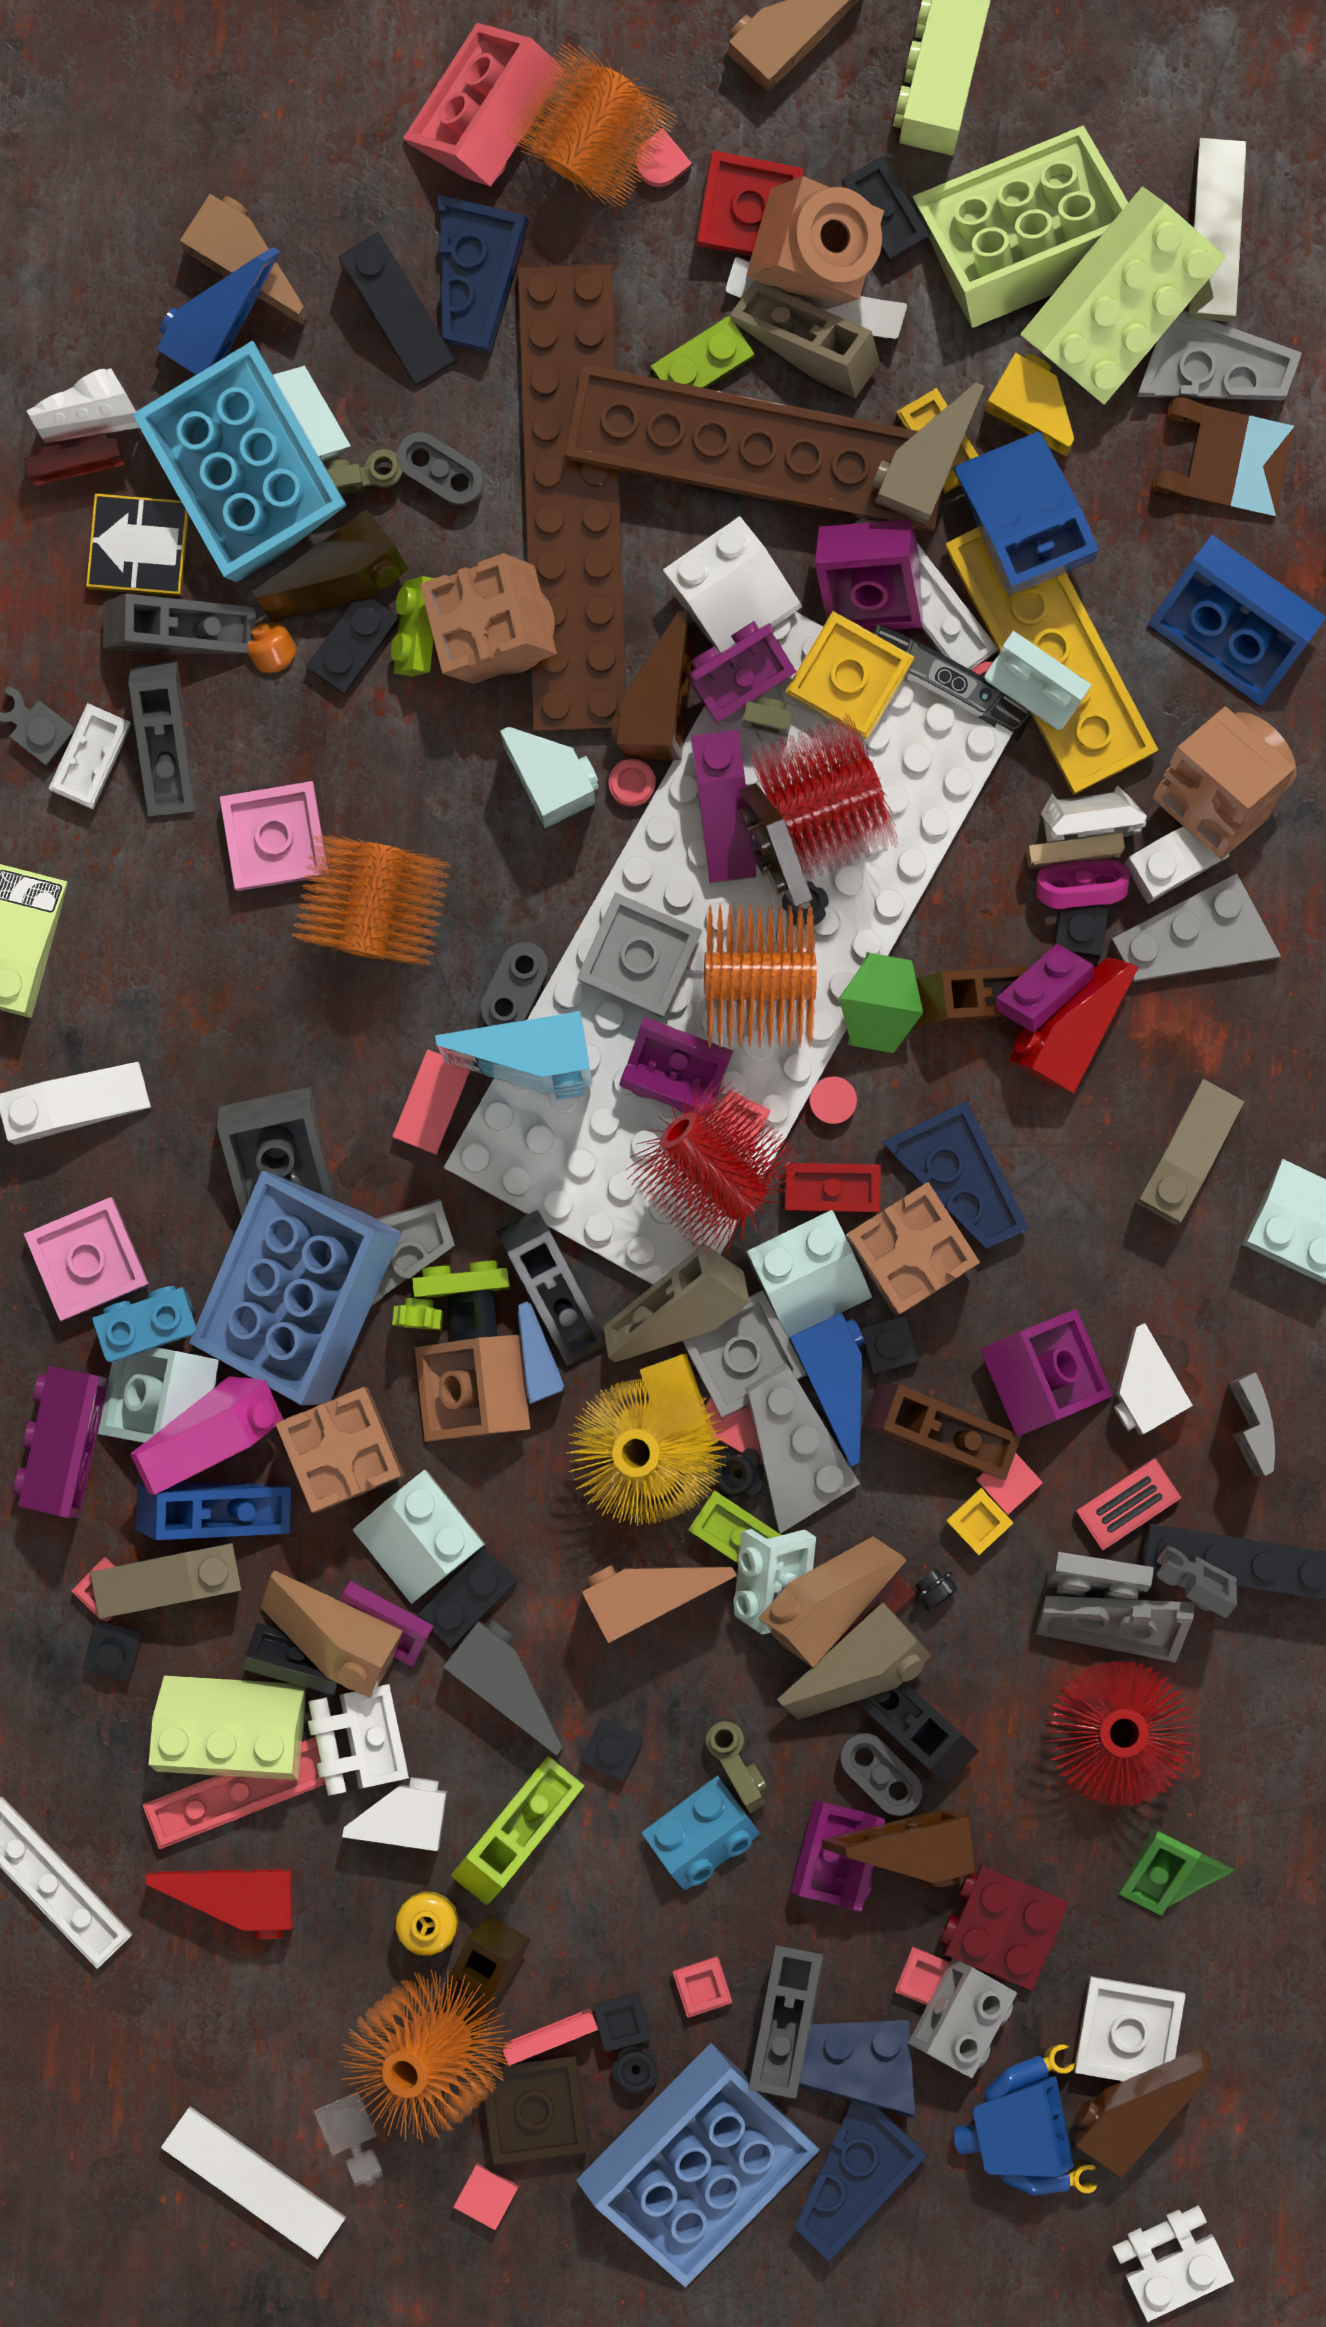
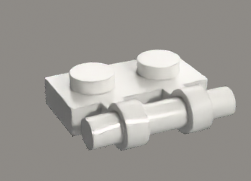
M389 1684L378 1686L371 1698L356 1691L339 1695L343 1714L330 1715L327 1698L309 1701L312 1720L308 1721L310 1735L316 1736L321 1763L317 1764L319 1778L324 1777L328 1796L346 1792L343 1778L344 1772L355 1770L359 1789L409 1778ZM346 1728L352 1756L340 1759L334 1730Z
M1199 2205L1184 2213L1176 2210L1166 2215L1167 2221L1142 2232L1141 2228L1127 2234L1129 2239L1112 2246L1120 2264L1136 2256L1139 2258L1142 2267L1125 2276L1147 2322L1234 2281L1213 2235L1211 2234L1196 2242L1191 2235V2230L1207 2223ZM1177 2238L1181 2249L1155 2260L1151 2249Z

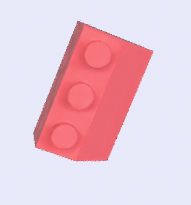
M476 23L406 132L403 140L461 177L491 187L495 179L504 171L509 157L517 146L512 142L518 144L517 140H521L515 135L523 138L512 130L515 129L521 132L514 125L526 131L519 124L526 125L517 118L527 122L526 119L531 122L533 121L522 113L524 112L532 116L525 109L537 115L529 107L537 109L527 101L538 107L540 106L536 102L543 105V103L533 97L535 96L543 100L536 94L538 93L548 99L540 91L548 93L538 85L549 91L551 90L544 84L555 89L546 82L553 83L546 76L556 82L558 80L551 75L559 77L549 69L560 75L562 74L555 68L562 72L564 70L555 65L554 63L560 64L532 38Z

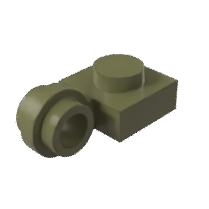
M380 449L373 452L367 458L364 467H360L359 463L350 465L349 460L346 459L324 463L326 470L341 495L365 491L364 487L374 485L380 488L392 487L398 483L403 474L401 459L395 452L388 449ZM387 462L393 466L391 472L386 475L378 474L375 470L380 463Z
M728 1721L716 1723L707 1733V1748L715 1758L721 1761L749 1813H752L766 1805L760 1792L768 1788L755 1763L746 1767L739 1756L745 1745V1737L741 1729L736 1724ZM724 1734L733 1736V1742L727 1748L718 1746V1740Z

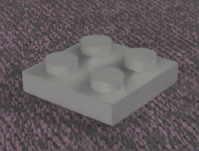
M615 892L577 977V981L664 1018L702 930Z
M763 1290L749 1297V1303L744 1306L742 1311L728 1319L716 1330L682 1341L722 1419L748 1407L749 1403L745 1388L784 1363L789 1366L797 1381L807 1376Z
M1058 1552L1048 1569L1046 1588L1057 1589V1596L1085 1598V1594L1101 1596L1104 1599L1142 1600L1151 1587L1154 1567Z

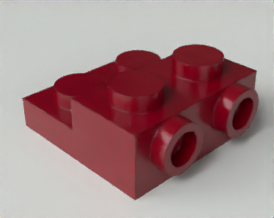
M980 1864L976 1873L966 1875L963 1880L958 1897L965 1901L958 1917L949 1915L939 1939L940 1942L946 1944L943 1952L946 1956L1033 1991L1069 1902Z

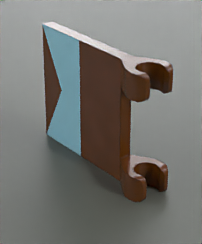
M1183 397L1174 398L1168 406L1167 418L1177 423L1199 425L1188 477L1174 471L1160 470L1153 478L1152 491L1157 494L1185 497L1275 518L1295 426L1206 406Z

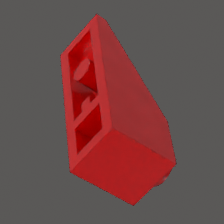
M1107 957L1094 968V978L1037 1030L1031 1032L1024 1028L1018 1034L1014 1043V1051L1008 1061L1049 1086L1074 1093L1139 967L1129 962Z
M293 1868L153 1871L146 1874V1885L242 1931L254 1930L255 1939L283 1938V1930H291L294 1927Z

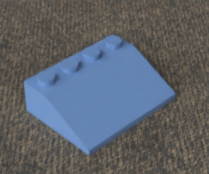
M261 1171L197 1322V1332L192 1335L189 1343L253 1379L266 1380L269 1388L300 1405H321L331 1401L402 1232L362 1211L267 1171Z
M712 2043L687 2066L576 2180L594 2207L684 2287L820 2151L817 2145L763 2092L748 2090L750 2079Z

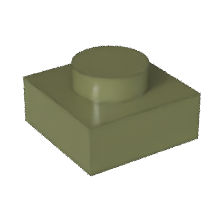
M759 697L757 703L747 701L742 727L788 738L793 712L785 710L786 704L781 701Z

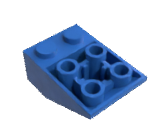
M1040 431L953 467L1008 597L1095 561L1099 552L1098 546L1076 497Z

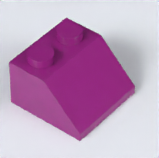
M912 519L819 527L815 566L827 620L832 611L869 632H873L877 625L891 630L923 628L920 561Z
M1077 1309L980 1348L987 1370L992 1377L1016 1437L1113 1396Z

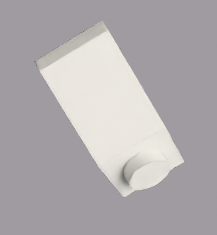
M1183 826L1131 855L1124 865L1128 868L1132 879L1147 904H1150L1229 857V854L1221 860Z
M1143 1323L1132 1329L1115 1393L1120 1403L1115 1405L1114 1409L1127 1431L1135 1427L1138 1434L1141 1435L1193 1405L1146 1324Z
M410 1777L409 1786L399 1785L348 1823L343 1829L342 1837L438 1851L448 1791L438 1790L439 1781Z

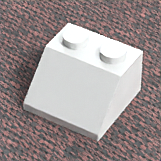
M740 516L663 569L674 596L683 608L689 612L694 622L712 645L715 646L719 654L735 644L731 635L751 622L755 621L759 628L770 623L773 628L802 607L766 548Z

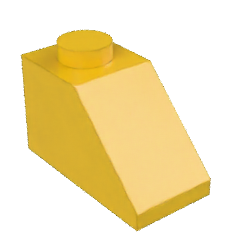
M1015 352L988 399L985 411L1028 436L1040 431L1048 447L1067 456L1073 444L1074 436L1057 375L1050 372L1051 366L1043 359L1033 354H1027L1023 357Z

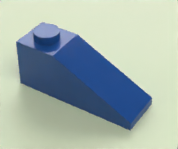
M274 247L270 248L179 309L173 307L160 325L159 331L164 335L157 350L196 375L225 358L281 252Z
M839 1313L789 1337V1340L807 1374L808 1381L843 1455L851 1467L860 1463L862 1355L858 1347L866 1343L854 1318L845 1321L843 1314Z
M181 1481L153 1495L148 1493L144 1483H137L136 1530L155 1540L290 1533L291 1486Z

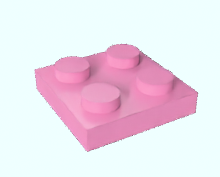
M313 781L220 797L236 891L308 880V878L304 877L313 875L321 876L320 873H314L319 871L309 870L313 868L306 867L309 865L318 866L325 864L312 861L314 859L309 858L326 857L324 856L325 854H319L325 852L314 851L319 849L310 848L315 846L324 847L321 846L324 843L316 842L320 840H315L323 838L321 837L323 835Z
M112 1197L24 1234L61 1322L149 1285Z

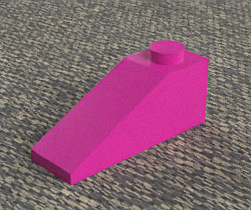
M229 1376L133 1451L131 1457L148 1493L155 1495L251 1447L276 1427L275 1423L282 1421L283 1417L266 1380Z

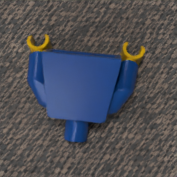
M1064 2044L1050 2047L1045 2053L1044 2058L1035 2056L1006 2068L985 2089L984 2101L973 2107L975 2124L956 2126L954 2130L955 2146L960 2155L981 2152L984 2170L987 2174L1000 2175L1005 2184L1031 2196L1067 2192L1070 2186H1074L1083 2193H1092L1097 2188L1094 2182L1079 2183L1081 2172L1097 2168L1085 2160L1073 2163L1056 2076L1047 2078L1050 2071L1063 2074L1069 2073L1074 2069L1075 2063L1068 2064L1063 2068H1059L1055 2064L1054 2056L1056 2052L1069 2047Z

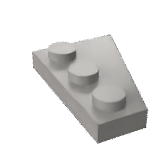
M1182 311L1156 342L1137 397L1285 400L1302 352L1211 320L1188 319V312Z
M1238 874L1219 882L1111 939V943L1120 960L1139 967L1132 982L1186 974L1205 969L1236 966L1255 961L1279 959L1281 957Z
M440 1199L377 1218V1220L402 1232V1235L372 1305L400 1283L411 1278L455 1246Z
M786 1363L745 1388L756 1440L759 1444L765 1470L766 1485L774 1511L773 1516L776 1530L781 1534L853 1489L860 1482Z
M1046 1596L1038 1617L1036 1634L1176 1663L1193 1621L1195 1604L1193 1602Z

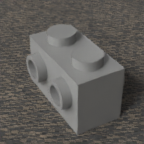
M952 1958L908 2044L964 2075L973 2078L976 2070L981 2068L986 2062L990 2053V2044L999 2027L1010 2017L1013 2008L1012 2002L1017 1992L975 1968Z

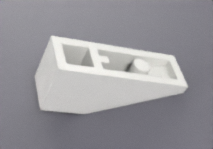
M139 1062L45 1081L0 1094V1114L6 1137L14 1145L151 1108Z

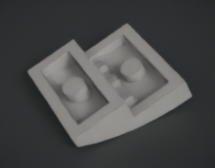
M1255 1372L1244 1375L1228 1384L1249 1424L1248 1427L1234 1433L1233 1436L1253 1476L1258 1477L1266 1476L1274 1471L1275 1437L1270 1408L1263 1387Z

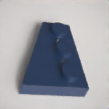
M438 194V211L440 212L441 222L439 245L442 255L441 305L443 339L449 344L491 353L529 220L526 215Z
M967 1101L881 1142L921 1185L929 1182L945 1209L985 1250L1029 1229Z
M909 2020L812 2024L799 2087L823 2094L825 2092L855 2100V2103L870 2107L877 2106L898 2112V2115L915 2119L911 2045L908 2044L910 2039Z
M852 2100L849 2110L835 2136L830 2152L794 2227L828 2262L834 2259L928 2157V2154L879 2107L855 2103V2100Z

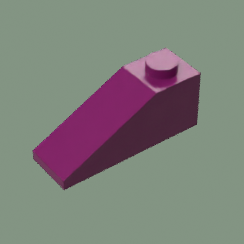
M739 730L691 736V748L709 883L756 878L752 836H748L738 813V810L745 808L739 791L746 788Z

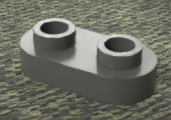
M417 432L408 435L399 444L397 462L403 475L445 503L454 507H467L475 503L481 496L484 483L479 467L473 461L428 433ZM419 452H424L430 457L429 462L422 467L416 466L412 462L413 456ZM458 477H464L469 481L468 488L462 492L455 491L451 487L453 480Z
M529 942L517 943L511 946L503 955L481 1002V1014L487 1026L527 1019L549 970L547 957L537 945ZM527 957L533 961L534 967L530 973L521 974L516 970V963L520 958ZM500 1000H509L513 1004V1011L510 1015L500 1016L496 1013L495 1006Z
M859 1733L847 1739L840 1753V1761L844 1771L885 1812L901 1816L916 1809L922 1798V1785L919 1778L878 1737L869 1733ZM860 1748H868L873 1753V1760L867 1766H860L855 1761V1753ZM894 1782H902L907 1788L906 1795L900 1800L892 1799L889 1795V1787Z

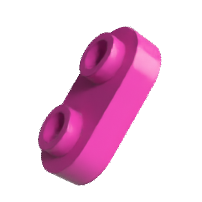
M1112 859L1051 864L1042 868L1037 875L1036 896L1042 903L1053 909L1112 904L1127 896L1130 872L1124 864Z

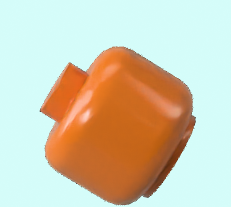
M261 623L253 628L251 633L254 638L247 644V654L256 668L263 673H276L289 666L296 655L297 647L287 628L280 623Z

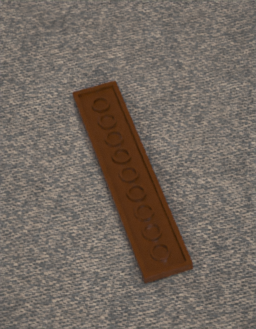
M611 264L518 267L528 563L535 566L541 592L545 595L553 610L555 621L553 640L557 652L554 656L540 660L531 668L534 733L612 731L614 714H620L622 697L626 693L619 470L564 459L582 364L615 370Z

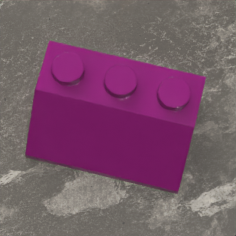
M48 1366L46 1375L39 1374L33 1402L40 1403L36 1422H28L23 1448L30 1450L27 1467H19L14 1483L13 1495L20 1496L18 1507L66 1518H80L108 1378Z

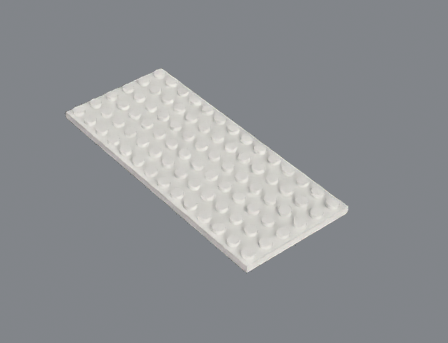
M794 612L773 627L774 632L772 633L796 671L799 669L823 626ZM795 674L759 696L781 701L786 704L785 710L793 712L788 738L742 727L746 705L718 723H715L704 706L683 743L682 760H674L527 1019L581 1012L593 1086L584 1087V1096L557 1100L555 1092L545 1094L494 1078L444 1166V1169L526 1215L538 1209L548 1227L651 1285H654L693 1253L708 1238L716 1226L707 1231L704 1238L702 1236L696 1244L694 1241L706 1231L710 1223L705 1225L704 1229L701 1228L693 1239L690 1238L693 1235L690 1232L683 1238L686 1234L684 1232L697 1223L696 1220L702 1214L697 1216L691 1225L689 1223L684 1230L682 1227L689 1222L687 1220L694 1217L697 1210L691 1214L690 1218L688 1216L679 1228L678 1226L675 1227L679 1222L675 1220L672 1223L673 1220L671 1219L684 1210L682 1208L686 1207L688 1202L680 1207L677 1214L674 1213L671 1217L668 1215L675 1210L673 1208L681 1204L684 1199L683 1197L676 1206L674 1204L666 1215L664 1213L661 1216L666 1210L665 1208L672 1204L681 1192L676 1197L671 1198L664 1209L662 1207L659 1210V1206L671 1197L669 1195L675 1191V1189L671 1190L664 1200L662 1198L657 1205L654 1204L662 1197L660 1195L668 1191L671 1186L670 1184L664 1189L663 1193L661 1191L653 1202L650 1201L648 1203L653 1197L652 1195L659 1191L667 1181L665 1180L663 1184L658 1185L651 1196L649 1194L645 1198L646 1193L657 1185L655 1183L659 1182L662 1176L658 1177L651 1187L649 1185L644 1192L641 1190L649 1184L647 1182L654 1179L658 1171L647 1178L639 1189H635L640 1184L639 1182L646 1178L655 1166L645 1172L631 1186L634 1182L633 1180L644 1172L642 1170L646 1169L653 1161L644 1165L636 1173H634V1169L643 1165L651 1157L647 1156L637 1164H633L643 1158L640 1156L651 1153L660 1147V1145H657L637 1154L658 1144L647 1143L660 1142V1139L646 1143L641 1142L660 1138L663 1132L646 1130L660 1129L665 1131L669 1125L663 1120L669 1124L673 1122V1119L675 1120L672 1106L651 1098L639 1097L632 1091L619 1086L644 1017L708 1041L707 1000L704 999V954L707 952L706 939L710 904L713 914V952H716L717 947L716 931L719 905H721L723 919L724 952H727L726 939L730 904L734 926L733 952H736L737 948L736 931L739 905H741L743 919V952L744 949L747 952V913L749 917L750 904L753 914L754 952L757 950L756 931L759 905H761L764 933L763 952L764 949L767 952L766 924L768 906L770 911V904L773 914L774 952L775 947L777 951L776 931L779 905H781V914L783 910L782 924L784 919L783 935L785 933L783 952L784 949L786 952L785 939L787 942V912L782 908L784 892L777 895L768 875L765 877L762 875L756 861V878L709 883L691 736L739 730L746 787L757 784L763 790L755 774L757 770L753 764V750L754 752L756 750L759 760L761 756L764 762L761 746L763 748L764 745L766 753L768 749L773 764L771 747L772 744L774 746V743L779 757L781 753L783 759H785L780 749V746L782 748L780 743L782 739L786 750L788 746L792 756L789 745L791 747L789 739L790 741L791 738L793 740L792 736H794L798 751L800 747L802 753L803 750L798 738L801 742L803 736L805 744L808 738L812 746L808 733L809 735L810 732L812 734L811 729L813 730L817 745L819 741L821 747L822 744L817 732L819 734V731L821 733L822 730L823 735L824 731L829 735L830 722L836 736L835 722L786 695L785 691ZM907 678L903 679L869 739L866 741L862 738L866 757L867 744L869 759L872 763L874 760L873 766L878 778L881 777L879 780L885 793L884 800L890 809L886 804L885 806L891 816L889 819L893 825L892 831L896 841L894 839L893 842L891 835L890 838L888 835L887 842L885 840L886 846L884 844L883 847L879 836V845L875 839L877 847L875 845V848L873 846L872 849L869 841L868 848L867 846L866 849L864 847V850L862 848V854L856 845L858 853L856 851L854 855L849 844L851 859L849 857L847 861L844 853L842 857L838 847L841 858L839 856L841 864L839 862V865L837 863L836 866L833 855L831 859L828 853L831 863L827 867L826 862L824 865L820 855V865L822 867L820 871L818 866L816 869L814 860L813 867L809 859L812 866L811 878L809 873L808 875L806 874L802 862L806 881L813 882L817 888H823L829 900L828 906L825 907V918L814 927L817 989L816 999L814 1000L815 1014L813 1010L814 1029L812 1046L811 1042L810 1048L808 1045L806 1010L803 1001L804 1021L801 1048L799 1033L797 1042V1014L795 1018L794 1011L792 1046L790 1043L789 1048L784 1002L783 1035L781 1048L779 1047V1036L777 1042L778 1027L776 1032L777 1000L776 1002L773 1000L774 1029L772 1024L773 1040L771 1034V1045L769 1048L766 1026L767 1007L766 1000H764L763 1035L760 1048L756 1018L757 1000L756 1002L753 1000L754 1029L752 1026L753 1040L751 1036V1046L749 1048L746 1026L747 1009L746 1000H744L743 1035L740 1048L736 1018L737 1000L736 1002L733 1000V1029L731 1046L729 1048L726 1025L727 1000H724L721 1046L733 1050V1054L719 1092L724 1085L726 1088L717 1097L713 1105L722 1099L728 1089L731 1090L735 1086L736 1089L733 1092L771 1110L764 1126L768 1127L760 1132V1136L756 1141L771 1126L775 1128L766 1135L768 1137L757 1144L756 1148L761 1146L762 1142L764 1144L772 1133L773 1137L776 1136V1139L766 1143L763 1147L764 1150L770 1146L773 1140L775 1142L781 1134L783 1135L779 1138L781 1140L770 1148L772 1150L768 1151L764 1157L768 1156L775 1146L777 1148L786 1139L847 1030L839 997L864 963L866 952L889 955L1013 734L1012 731L998 723L995 727L991 726L965 709ZM757 697L751 702L757 703L759 697ZM752 836L753 850L759 847L754 836ZM615 892L702 930L664 1018L577 981V977ZM809 901L801 904V907L804 909L810 906ZM805 924L804 929H803V937H804V933H805L803 952H804V950H805V952H806L805 939H806V944H807L806 924ZM793 925V926H794L793 946H794V941H795V947H796V952H797V946H796L797 926ZM713 1000L714 1014L711 1042L719 1045L716 1018L717 1002ZM797 1000L794 1002V1010H795V1013H796V1002H797ZM673 1107L677 1118L683 1114ZM778 1152L774 1153L768 1162L774 1159ZM659 1157L652 1165L658 1162L662 1157ZM690 1209L685 1210L678 1220L686 1216ZM708 1217L702 1223L699 1222L692 1232L700 1228ZM734 1220L732 1224L729 1239L733 1233L737 1220ZM729 1223L722 1230L716 1244L714 1241L710 1246L711 1249L720 1255L729 1240L730 1229L721 1242L729 1227ZM723 1224L718 1228L716 1235L714 1232L706 1242L707 1246L712 1243L721 1231Z

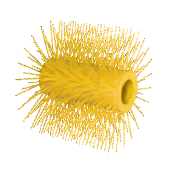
M658 1376L657 1389L656 1380L654 1383L653 1377L652 1392V1380L650 1386V1378L649 1388L648 1381L646 1384V1391L645 1379L643 1384V1378L642 1383L639 1378L638 1385L635 1379L636 1390L635 1384L634 1387L633 1384L631 1387L630 1381L626 1389L624 1385L622 1390L619 1384L618 1387L616 1385L618 1392L617 1394L614 1392L612 1398L618 1404L617 1406L622 1414L615 1406V1402L612 1399L608 1401L605 1396L603 1400L610 1410L601 1401L599 1403L596 1400V1402L607 1412L608 1416L601 1412L598 1413V1410L586 1401L595 1411L593 1413L599 1418L590 1414L596 1420L592 1419L593 1422L586 1418L584 1419L599 1428L581 1420L584 1424L592 1427L584 1426L588 1429L583 1431L593 1434L589 1435L592 1437L584 1436L587 1438L568 1434L587 1440L570 1444L593 1448L566 1453L600 1454L569 1462L613 1457V1459L571 1470L575 1471L614 1461L611 1464L576 1478L580 1479L602 1472L581 1485L584 1487L585 1485L588 1486L589 1484L592 1485L599 1482L594 1487L593 1494L596 1492V1489L599 1491L587 1504L591 1501L593 1503L598 1497L600 1499L606 1493L603 1501L607 1497L608 1499L611 1497V1499L605 1506L604 1512L610 1504L611 1508L613 1503L615 1506L618 1503L617 1511L623 1500L621 1516L626 1508L625 1520L630 1508L629 1517L631 1514V1521L635 1505L634 1513L636 1509L635 1522L637 1515V1526L639 1509L641 1522L643 1509L644 1517L646 1509V1523L648 1517V1524L649 1510L650 1521L652 1513V1520L654 1516L655 1523V1510L657 1521L658 1517L660 1521V1513L661 1520L662 1515L663 1518L664 1515L666 1517L667 1512L668 1516L669 1511L673 1517V1509L677 1515L676 1509L678 1505L683 1512L682 1507L685 1504L682 1500L687 1503L689 1501L691 1504L693 1501L689 1500L690 1497L694 1501L696 1500L695 1497H697L693 1492H690L691 1490L687 1487V1484L694 1489L695 1493L702 1497L697 1490L703 1494L705 1493L695 1481L702 1485L704 1484L698 1479L705 1482L704 1479L708 1480L709 1478L716 1481L712 1476L703 1472H714L707 1469L709 1467L706 1466L714 1467L711 1466L715 1465L712 1463L720 1464L709 1459L725 1456L701 1452H712L728 1448L712 1446L700 1448L695 1446L709 1444L726 1438L681 1443L682 1441L717 1432L713 1431L680 1440V1438L719 1421L703 1424L691 1429L692 1426L716 1413L713 1412L712 1414L709 1413L708 1415L705 1414L698 1417L701 1408L698 1410L692 1408L687 1414L685 1412L682 1415L695 1399L693 1400L692 1398L689 1402L687 1400L682 1406H679L686 1395V1391L683 1396L680 1393L677 1398L678 1390L673 1399L676 1388L673 1394L671 1391L669 1393L671 1381L666 1393V1385L664 1386L662 1381L663 1390L660 1396L661 1389ZM641 1387L644 1395V1406L641 1399ZM631 1389L636 1399V1406L632 1400ZM637 1389L640 1397V1405L637 1401ZM647 1389H648V1397H649V1402H648V1404H647V1401H646ZM626 1393L628 1394V1396H629V1398H630V1400H631L632 1407L630 1406V1404H629V1402H628ZM653 1393V1403L651 1408V1397ZM657 1393V1404L656 1408H654V1402ZM622 1394H623L625 1400L627 1401L629 1410L627 1409V1407H626L625 1404H624V1401H623V1398H622ZM682 1396V1398L680 1399L679 1403H678V1404L676 1405V1407L674 1408L675 1404L677 1403V1401L679 1400V1398ZM618 1399L623 1404L624 1410L620 1406ZM612 1407L618 1412V1414L620 1415L621 1419L616 1415V1413L613 1411ZM646 1444L650 1450V1457L646 1452ZM675 1482L681 1487L684 1494L686 1495L685 1497L682 1495L683 1493L678 1489ZM671 1489H672V1491L674 1492V1494H675V1496H676L678 1502H677L676 1499L673 1497L672 1492H671ZM641 1490V1500L638 1508V1499ZM667 1491H668L669 1494L671 1495V1498H672V1501H673V1505H672L671 1501H670L669 1498H668ZM643 1494H644L645 1500H644V1504H643V1508H642V1500H643ZM655 1494L658 1499L659 1513L655 1501ZM664 1494H665L666 1497H667V1500H668V1503H669V1507H668L667 1503H666L665 1500H664ZM647 1495L649 1499V1509L647 1508ZM651 1495L654 1499V1512L651 1504ZM660 1496L663 1499L664 1510L660 1502Z

